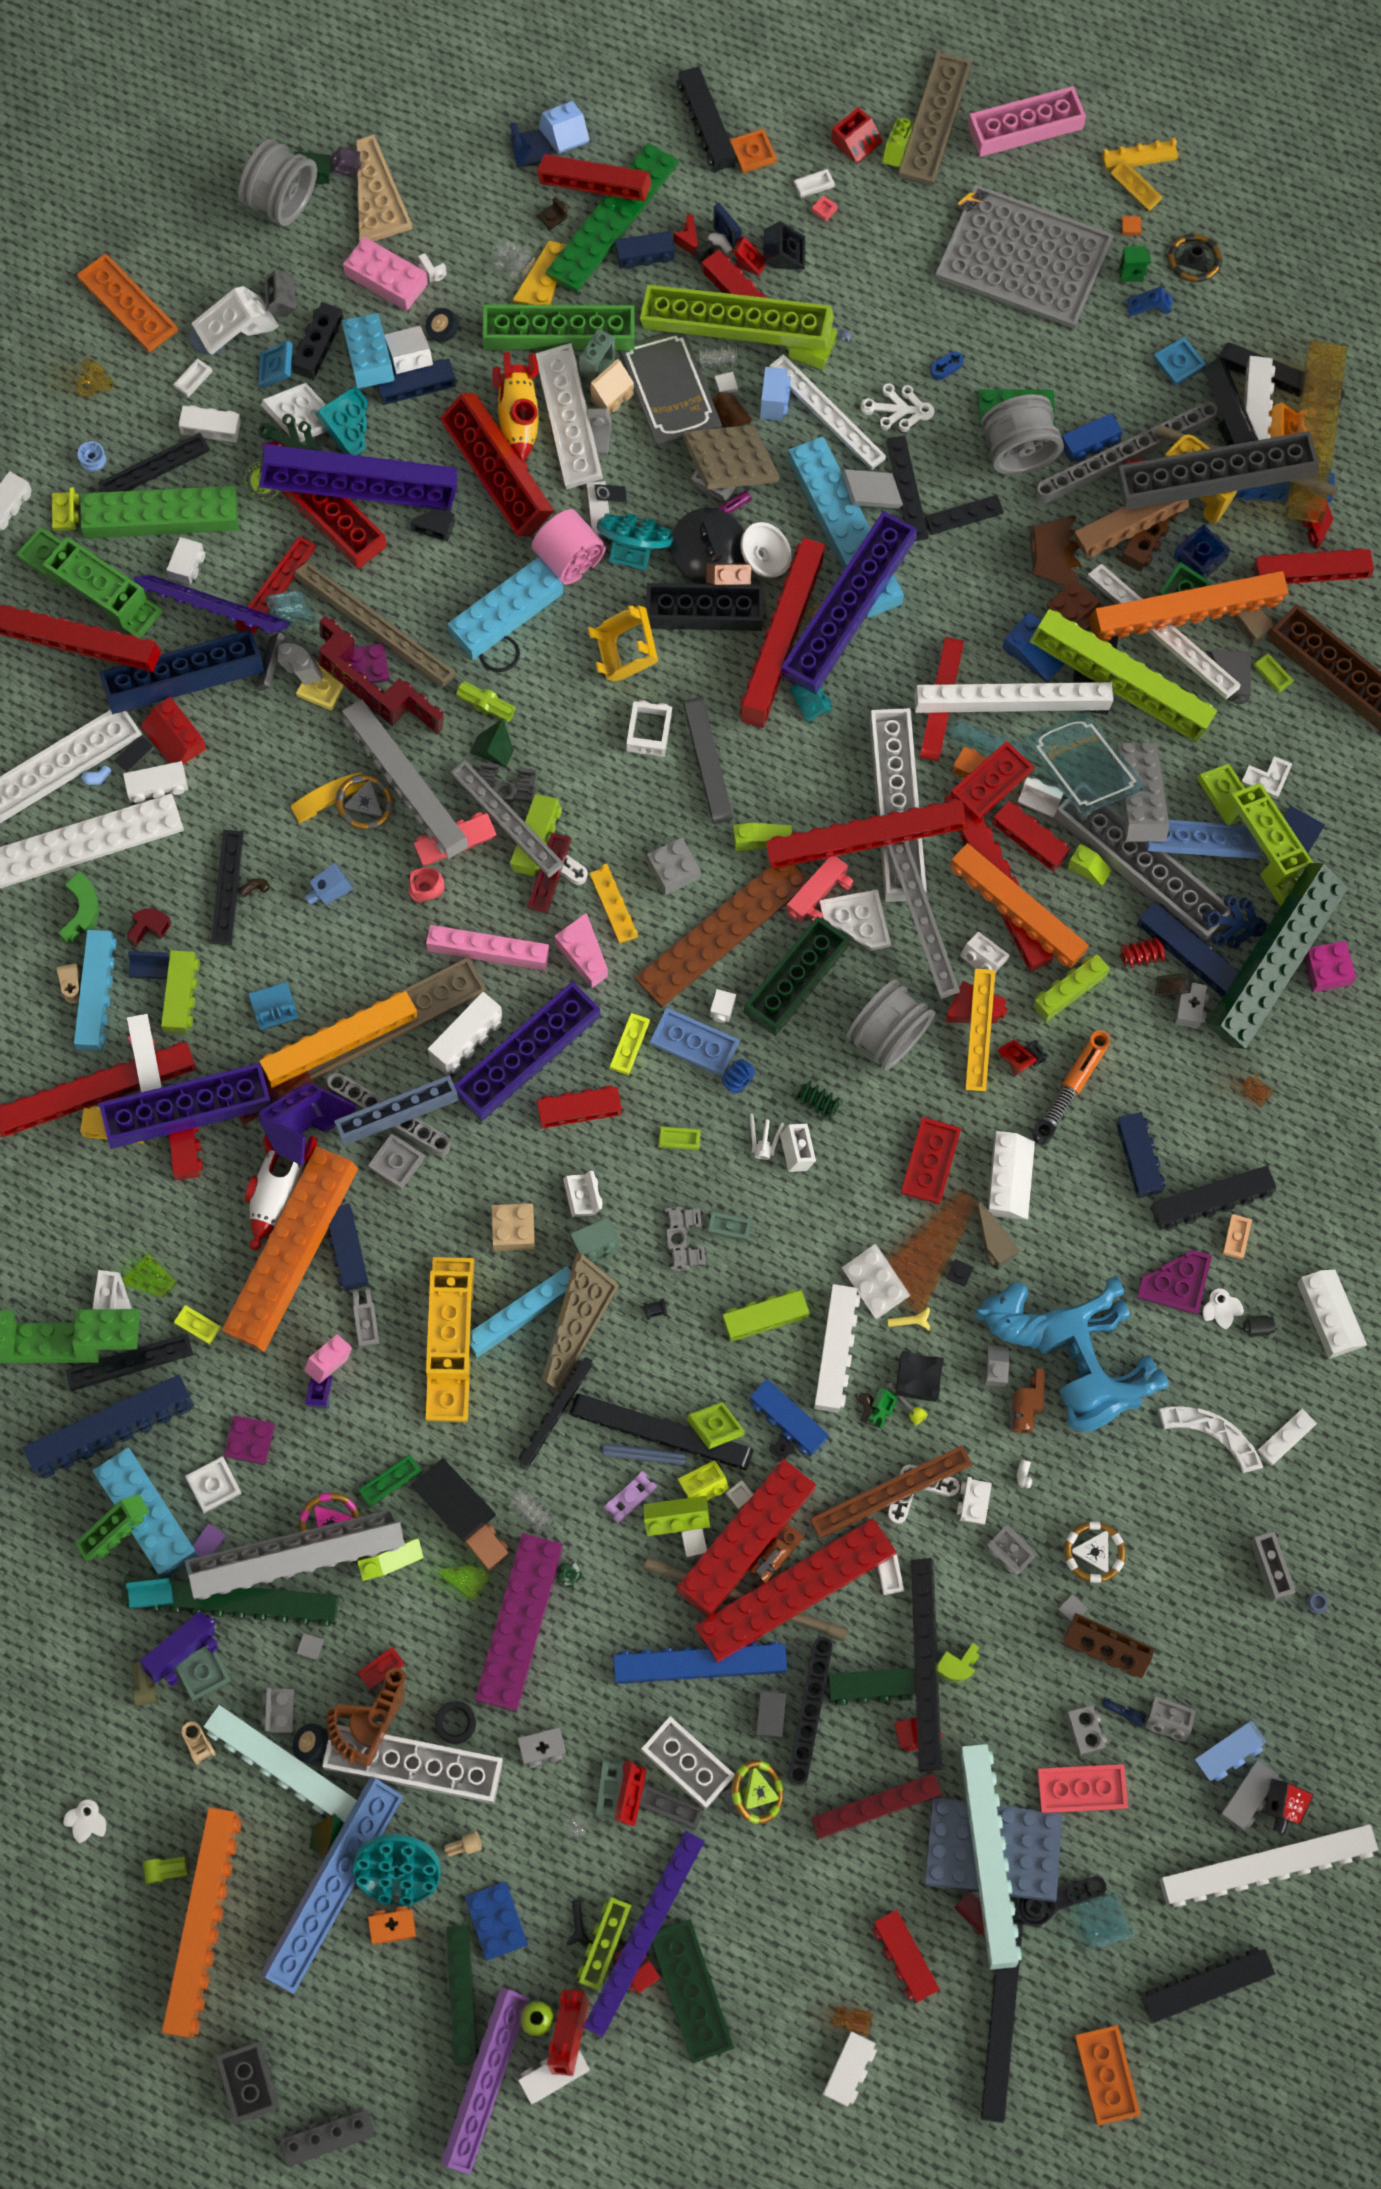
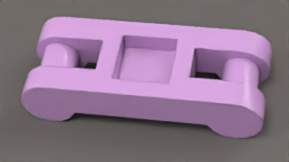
M644 1471L638 1474L630 1484L604 1506L607 1513L610 1512L617 1523H620L658 1487L654 1482L651 1483L648 1480V1475ZM640 1483L645 1488L643 1492L636 1488ZM619 1503L625 1507L622 1511L616 1507Z

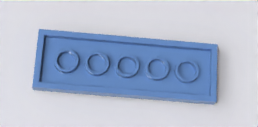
M1169 820L1166 842H1145L1147 851L1251 859H1258L1261 854L1256 839L1246 825L1232 824L1227 826V824Z

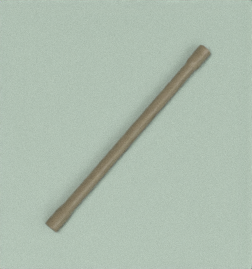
M1158 425L1155 436L1175 442L1185 435L1162 425ZM1200 440L1211 449L1219 447L1217 445ZM1312 478L1290 481L1333 498L1338 490V486Z
M647 1557L644 1566L646 1570L680 1581L689 1573L651 1557ZM734 1589L727 1598L736 1601L747 1593ZM802 1613L790 1619L792 1622L823 1632L841 1641H845L848 1632L846 1628Z

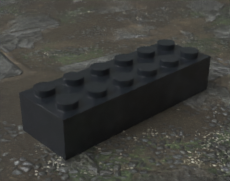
M647 583L646 610L651 629L762 631L763 585Z

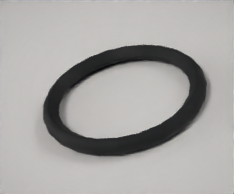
M504 637L516 649V658L511 665L505 668H494L486 663L483 653L479 655L481 663L487 669L494 672H505L512 669L520 658L519 646L512 638Z

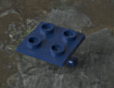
M517 123L510 124L511 134H509L517 168L540 164L544 154L552 155L549 141L540 129L520 132Z

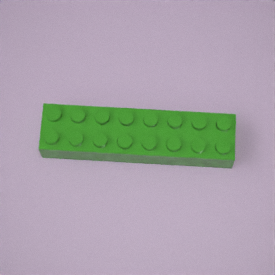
M483 305L484 350H549L569 343L572 344L574 350H584L598 329L615 337V350H635V305Z
M236 486L81 494V530L84 539L238 531V495Z

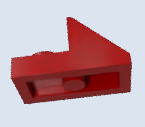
M690 214L686 215V222L682 223L683 232L673 233V243L691 255L696 256L695 249L698 247L694 216Z
M739 237L732 251L738 258L734 266L760 276L766 264L763 262V256L745 237Z
M1015 1040L998 1049L999 1056L1010 1064L1014 1076L1031 1067L1036 1061V1057Z

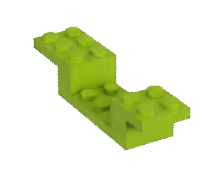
M1229 763L1200 774L1197 777L1198 782L1227 826L1244 821L1271 862L1260 873V876L1281 907L1308 863L1314 862L1261 783L1245 788Z

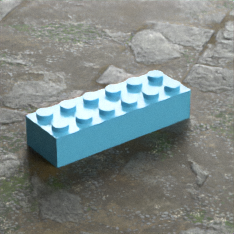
M537 557L447 623L448 633L466 654L474 660L481 653L487 651L563 594V583Z
M129 1447L92 1470L114 1506L122 1499L140 1494L150 1512L143 1518V1523L132 1528V1534L161 1579H165L183 1567L185 1560L198 1556Z

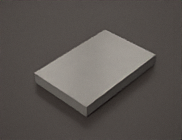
M846 469L842 472L852 505L898 509L903 505L892 473Z

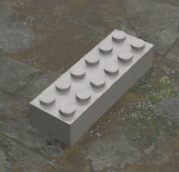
M1117 743V757L1137 781L1132 783L1134 787L1119 792L1126 841L1166 842L1169 819L1157 743ZM1115 759L1119 790L1130 786L1129 782H1132V779Z

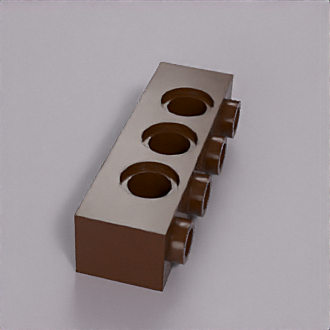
M1178 513L1170 516L1165 521L1152 525L1147 530L1135 534L1123 552L1121 562L1140 572L1144 566L1148 567L1153 558L1150 555L1153 551L1157 552L1161 545L1159 541L1161 536L1165 537L1170 529L1168 524L1170 521H1175Z
M1075 1613L1063 1641L1064 1644L1073 1650L1082 1651L1093 1659L1102 1660L1113 1668L1122 1669L1129 1675L1143 1678L1154 1652L1153 1647ZM1084 1637H1090L1092 1640H1086ZM1104 1646H1110L1112 1649H1106ZM1125 1654H1128V1655H1130L1132 1658H1127V1657H1125L1124 1655H1125Z

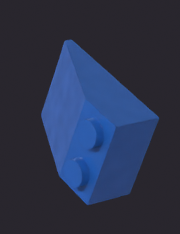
M1029 612L1005 637L1002 648L1048 683L1065 663L1029 642L1041 623L1038 618Z

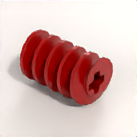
M1153 938L1152 941L1147 939L1144 941V944L1141 941H1137L1136 945L1134 943H1129L1128 946L1122 944L1120 948L1124 967L1128 963L1130 968H1133L1134 962L1137 963L1138 967H1141L1142 960H1144L1146 965H1149V959H1152L1153 963L1156 964L1157 957L1160 958L1161 962L1165 960L1163 944L1157 938Z

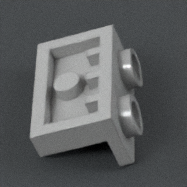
M267 1687V1692L263 1693L262 1705L266 1706V1715H262L261 1726L265 1728L266 1733H293L294 1689H272Z
M1155 1696L1145 1728L1155 1733L1169 1736L1174 1740L1186 1742L1192 1730L1196 1710Z

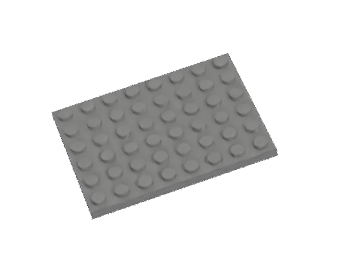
M975 184L972 193L988 192L989 196L970 213L964 209L937 269L935 278L1075 329L1114 235Z

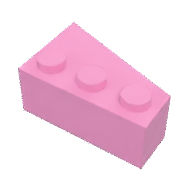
M585 913L555 935V944L589 986L593 988L608 977V969L588 915Z

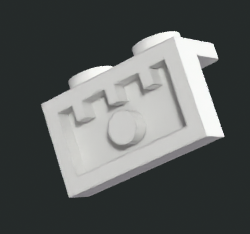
M978 932L966 943L960 957L976 969L995 970L996 974L997 970L1008 960L1010 955Z
M967 1477L966 1482L962 1481L960 1494H964L963 1502H959L957 1508L960 1521L985 1525L992 1483L972 1480V1477Z

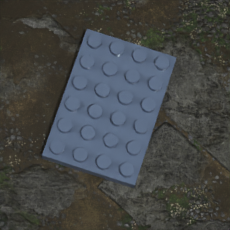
M942 1798L932 1799L925 1886L979 1892L966 1801ZM1005 1806L997 1807V1813L1002 1816L1003 1827L1000 1828L1001 1837L1004 1836L1006 1844L1003 1856L1008 1859L1009 1865L1006 1877L1007 1880L1011 1881L1012 1893L1009 1896L1056 1902L1062 1814L1041 1813V1811Z

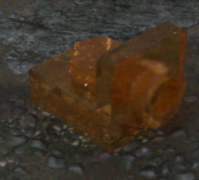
M1256 1073L1253 1078L1249 1076L1242 1086L1245 1089L1242 1094L1262 1108L1274 1093V1090L1259 1080L1260 1075Z

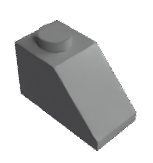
M988 1345L984 1386L1005 1388L1008 1383L1009 1347Z

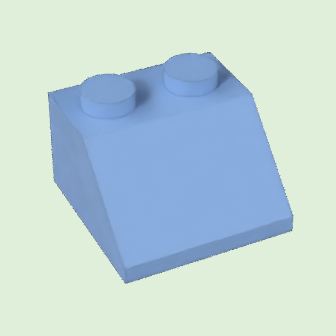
M573 101L542 112L538 128L558 154L589 142L583 114Z

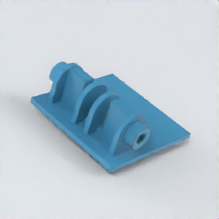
M287 982L249 993L260 1030L299 1019Z

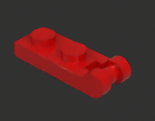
M628 1760L622 1766L624 1775L614 1821L627 1826H635L646 1777V1768Z

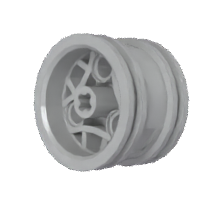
M267 139L255 150L243 171L239 185V201L252 210L266 212L272 221L282 226H287L298 217L309 201L317 178V165L315 161L302 154H291L284 144L274 139Z
M1035 394L1017 396L997 404L983 416L981 426L985 439L991 443L990 456L997 472L1016 475L1035 471L1048 465L1060 456L1064 444L1060 431L1053 425L1055 415L1051 402L1047 397Z
M897 979L890 981L869 1001L851 1025L846 1036L849 1041L855 1040V1046L858 1048L863 1046L875 1056V1063H883L882 1068L885 1071L894 1067L911 1050L927 1030L935 1016V1011L932 1009L927 1010L928 1006L924 1002L919 1004L907 994L908 989L905 986L899 987L900 982Z

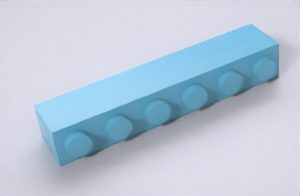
M87 930L74 1045L77 1050L101 1051L102 1045L106 1043V1033H103L104 1026L108 1025V1014H106V1007H110L108 988H112L113 977L110 976V971L115 966V958L112 957L113 950L117 949V938H114L112 931Z
M566 1266L470 1331V1350L475 1357L478 1358L563 1300L571 1275L569 1268Z

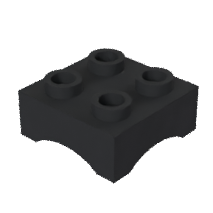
M902 1351L895 1395L936 1402L940 1393L944 1358L922 1356Z

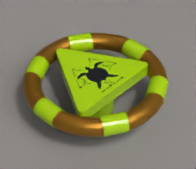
M750 1760L741 1765L735 1772L731 1795L736 1810L746 1821L753 1824H765L774 1819L780 1812L784 1789L779 1774L769 1763L762 1760ZM756 1768L766 1771L771 1776L775 1792ZM750 1770L748 1784L742 1788L743 1806L739 1787L741 1779ZM775 1801L772 1808L763 1816H757L746 1810Z

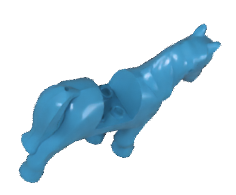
M1117 1276L1107 1280L1105 1289L1100 1295L1074 1307L1054 1309L1043 1314H1023V1306L1028 1297V1288L1020 1282H1014L1000 1294L984 1299L982 1308L976 1309L978 1314L974 1315V1317L985 1321L990 1332L998 1336L1002 1341H1008L1023 1347L1030 1346L1033 1349H1038L1041 1354H1048L1069 1345V1355L1072 1359H1076L1078 1363L1077 1371L1081 1377L1059 1390L1061 1399L1067 1407V1421L1071 1429L1079 1432L1095 1431L1111 1422L1124 1410L1140 1408L1142 1404L1141 1397L1151 1396L1159 1390L1169 1388L1165 1373L1162 1369H1156L1150 1355L1141 1358L1138 1366L1129 1374L1115 1378L1107 1376L1098 1363L1089 1333L1112 1332L1116 1329L1119 1321L1130 1318L1126 1303L1123 1299L1114 1302L1112 1310L1106 1316L1090 1319L1095 1313L1110 1309L1114 1298L1124 1294L1123 1286Z

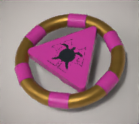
M335 1492L322 1493L313 1497L302 1508L299 1516V1531L307 1530L306 1521L313 1507L317 1527L360 1517L355 1503L347 1496ZM330 1500L339 1501L348 1508L352 1516L318 1506L317 1504Z

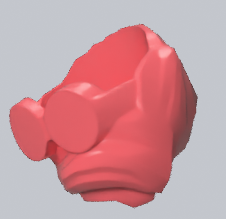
M427 867L411 871L408 893L416 902L422 903L423 901L436 899L445 890L444 879L438 870Z

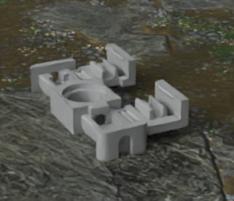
M676 1207V1209L666 1208L665 1213L669 1216L670 1229H667L668 1249L672 1251L673 1267H670L673 1272L687 1271L690 1268L688 1264L690 1266H706L704 1246H698V1249L691 1250V1247L688 1248L686 1228L688 1229L692 1225L699 1227V1229L703 1228L700 1208L685 1210V1212L682 1207ZM696 1214H697V1216H698V1223H697V1224H696ZM680 1234L683 1236L680 1244L672 1243L671 1240L674 1235ZM699 1250H701L702 1260H700Z

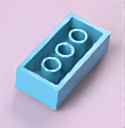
M379 313L342 320L357 389L395 381Z

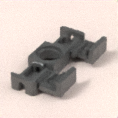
M481 762L480 776L505 802L513 803L514 800L532 804L536 794L534 786L536 770L518 767L519 782L497 781V778H495L496 773L499 772L498 764ZM502 788H508L510 794L502 796L499 791Z

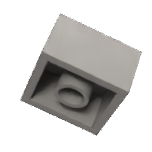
M683 838L647 854V864L665 895L700 879L701 870Z

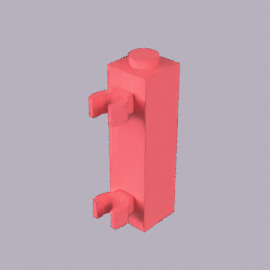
M837 856L829 857L787 904L786 911L788 916L792 920H798L801 923L807 917L812 921L817 916L823 919V914L815 909L819 904V900H823L837 883L847 891L853 886V880L845 875L848 865Z

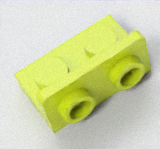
M70 487V492L52 493L53 531L77 530L76 523H80L79 511H76V506L80 505L79 494L75 493L74 487Z
M715 1460L678 1478V1482L687 1498L706 1496L708 1501L729 1490L726 1477Z

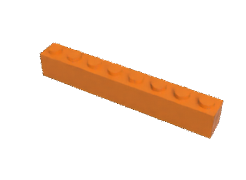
M968 843L952 858L950 867L955 875L963 877L972 889L976 888L986 901H991L996 905L1000 913L1008 915L1017 927H1022L1027 931V935L1031 939L1040 942L1043 949L1048 953H1053L1062 965H1067L1071 969L1087 952L1089 945Z

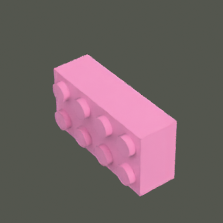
M363 237L343 263L346 277L405 311H408L428 284L427 272L366 237Z

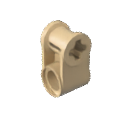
M78 963L58 966V979L65 1000L71 1004L78 1003L81 988V975Z
M195 1722L186 1723L182 1728V1736L195 1764L199 1765L200 1761L211 1755L213 1757L216 1756V1752L201 1726ZM190 1727H197L198 1734L194 1738L187 1736V1731Z

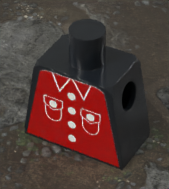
M1272 1778L1266 1814L1276 1818L1273 1831L1285 1834L1288 1823L1300 1825L1314 1794L1290 1783Z

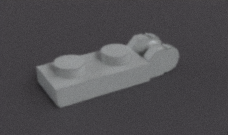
M370 1288L365 1289L367 1304L359 1305V1293L357 1290L353 1291V1310L359 1348L380 1344L374 1302L372 1303Z

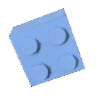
M765 366L760 419L783 421V414L787 415L791 377H788V369Z

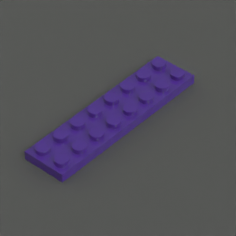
M152 574L134 576L133 579L144 591L150 592V590L156 591L158 596L174 597L176 602L191 603L193 608L209 609V613L214 615H220V613L227 615L226 618L229 620L244 621L246 626L255 627L256 625L262 627L261 630L267 633H273V631L280 632V630L288 629L290 621Z

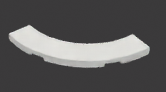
M1171 1406L1157 1410L1163 1430L1170 1428L1194 1429L1204 1432L1221 1442L1236 1459L1242 1474L1263 1468L1253 1445L1249 1443L1237 1427L1221 1416L1200 1408L1196 1409L1185 1406Z

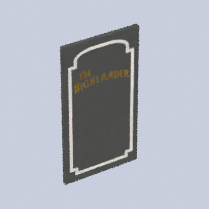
M670 332L635 342V350H620L628 374L634 382L635 392L656 446L683 439L682 436L685 431L722 428L721 421L686 334Z

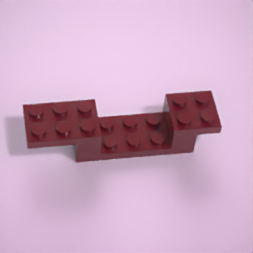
M326 616L320 620V637L326 643L319 649V666L360 700L362 699L368 707L391 726L409 711L438 735L443 729L444 720L443 712L439 707L432 706L422 693L418 694L413 690V686L409 682L403 681L400 678L383 694L380 687L368 682V678L363 673L355 671L349 662L354 656V637L348 631L344 632L340 629L335 620L328 619Z

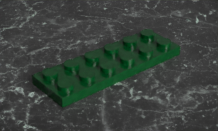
M691 1919L658 1930L652 1945L692 2064L734 2049Z

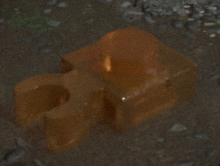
M836 2007L835 2014L841 2017L834 2015L833 2024L838 2026L845 2024L847 2025V2031L868 2037L874 2016L873 2013L852 2008L851 2012H847L844 2007Z

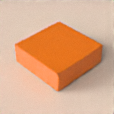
M1122 216V235L1140 236L1141 216Z

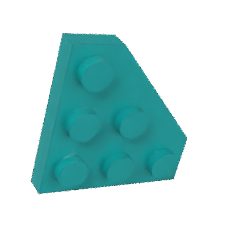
M357 386L315 413L344 454L359 455L366 449L364 436L367 428L365 414L368 401L361 391L357 389Z

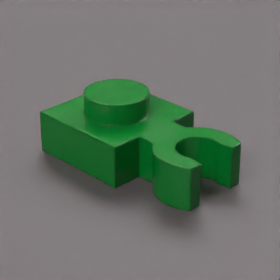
M880 1388L872 1404L875 1410L869 1415L868 1422L875 1423V1427L882 1428L885 1423V1416L890 1417L898 1398L887 1389Z

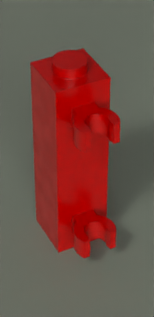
M572 1988L571 1990L563 1989L561 1991L554 2034L548 2049L547 2066L553 2075L574 2076L584 2029L583 2025L589 2006V1999L585 1991L578 1988Z

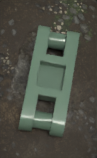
M603 1759L596 1816L606 1814L611 1815L612 1818L615 1817L624 1773L622 1766L625 1761H618L616 1763L610 1762V1759ZM608 1771H617L616 1777L608 1776ZM605 1799L613 1800V1805L605 1806Z

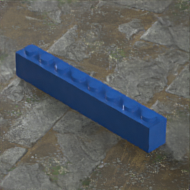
M780 1641L767 1642L765 1646H759V1643H750L719 1663L716 1662L706 1646L703 1647V1650H695V1647H683L682 1651L664 1648L661 1649V1652L652 1653L650 1649L640 1650L639 1654H631V1651H620L618 1655H614L615 1684L786 1673L785 1644L780 1645Z

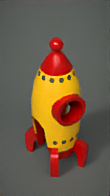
M510 352L503 353L505 373H501L500 367L497 366L493 367L492 384L494 388L499 390L498 422L501 432L527 469L525 460L533 448L538 432V404L532 381L538 374V361L536 355L530 353L528 354V366L520 364L511 365Z

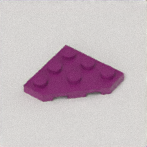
M1191 1250L1151 1274H1147L1141 1279L1137 1299L1197 1315L1212 1255Z

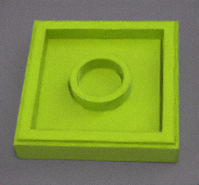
M723 1402L687 1415L686 1420L708 1449L744 1436L745 1430Z

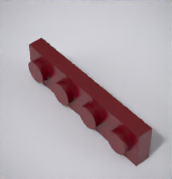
M551 832L547 846L564 863L572 839ZM562 868L550 878L539 869L527 906L528 909L548 914Z

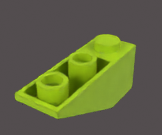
M906 118L896 119L886 143L882 163L896 167L901 166L915 122Z

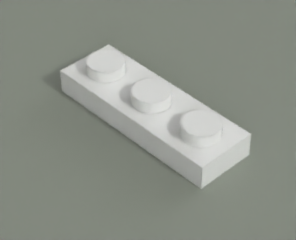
M1301 1409L1257 1451L1273 1466L1317 1423Z

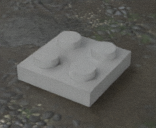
M391 1133L369 1163L368 1168L402 1190L425 1159V1155Z

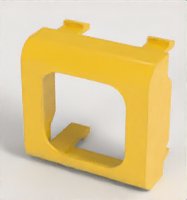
M629 605L628 610H624L603 621V624L595 629L588 627L590 638H596L598 641L603 664L596 662L598 673H604L606 679L614 682L624 680L658 662L645 607L638 605L634 608V606ZM642 625L646 644L642 641H636L638 651L646 653L648 656L635 659L622 666L616 645L617 638L629 629Z

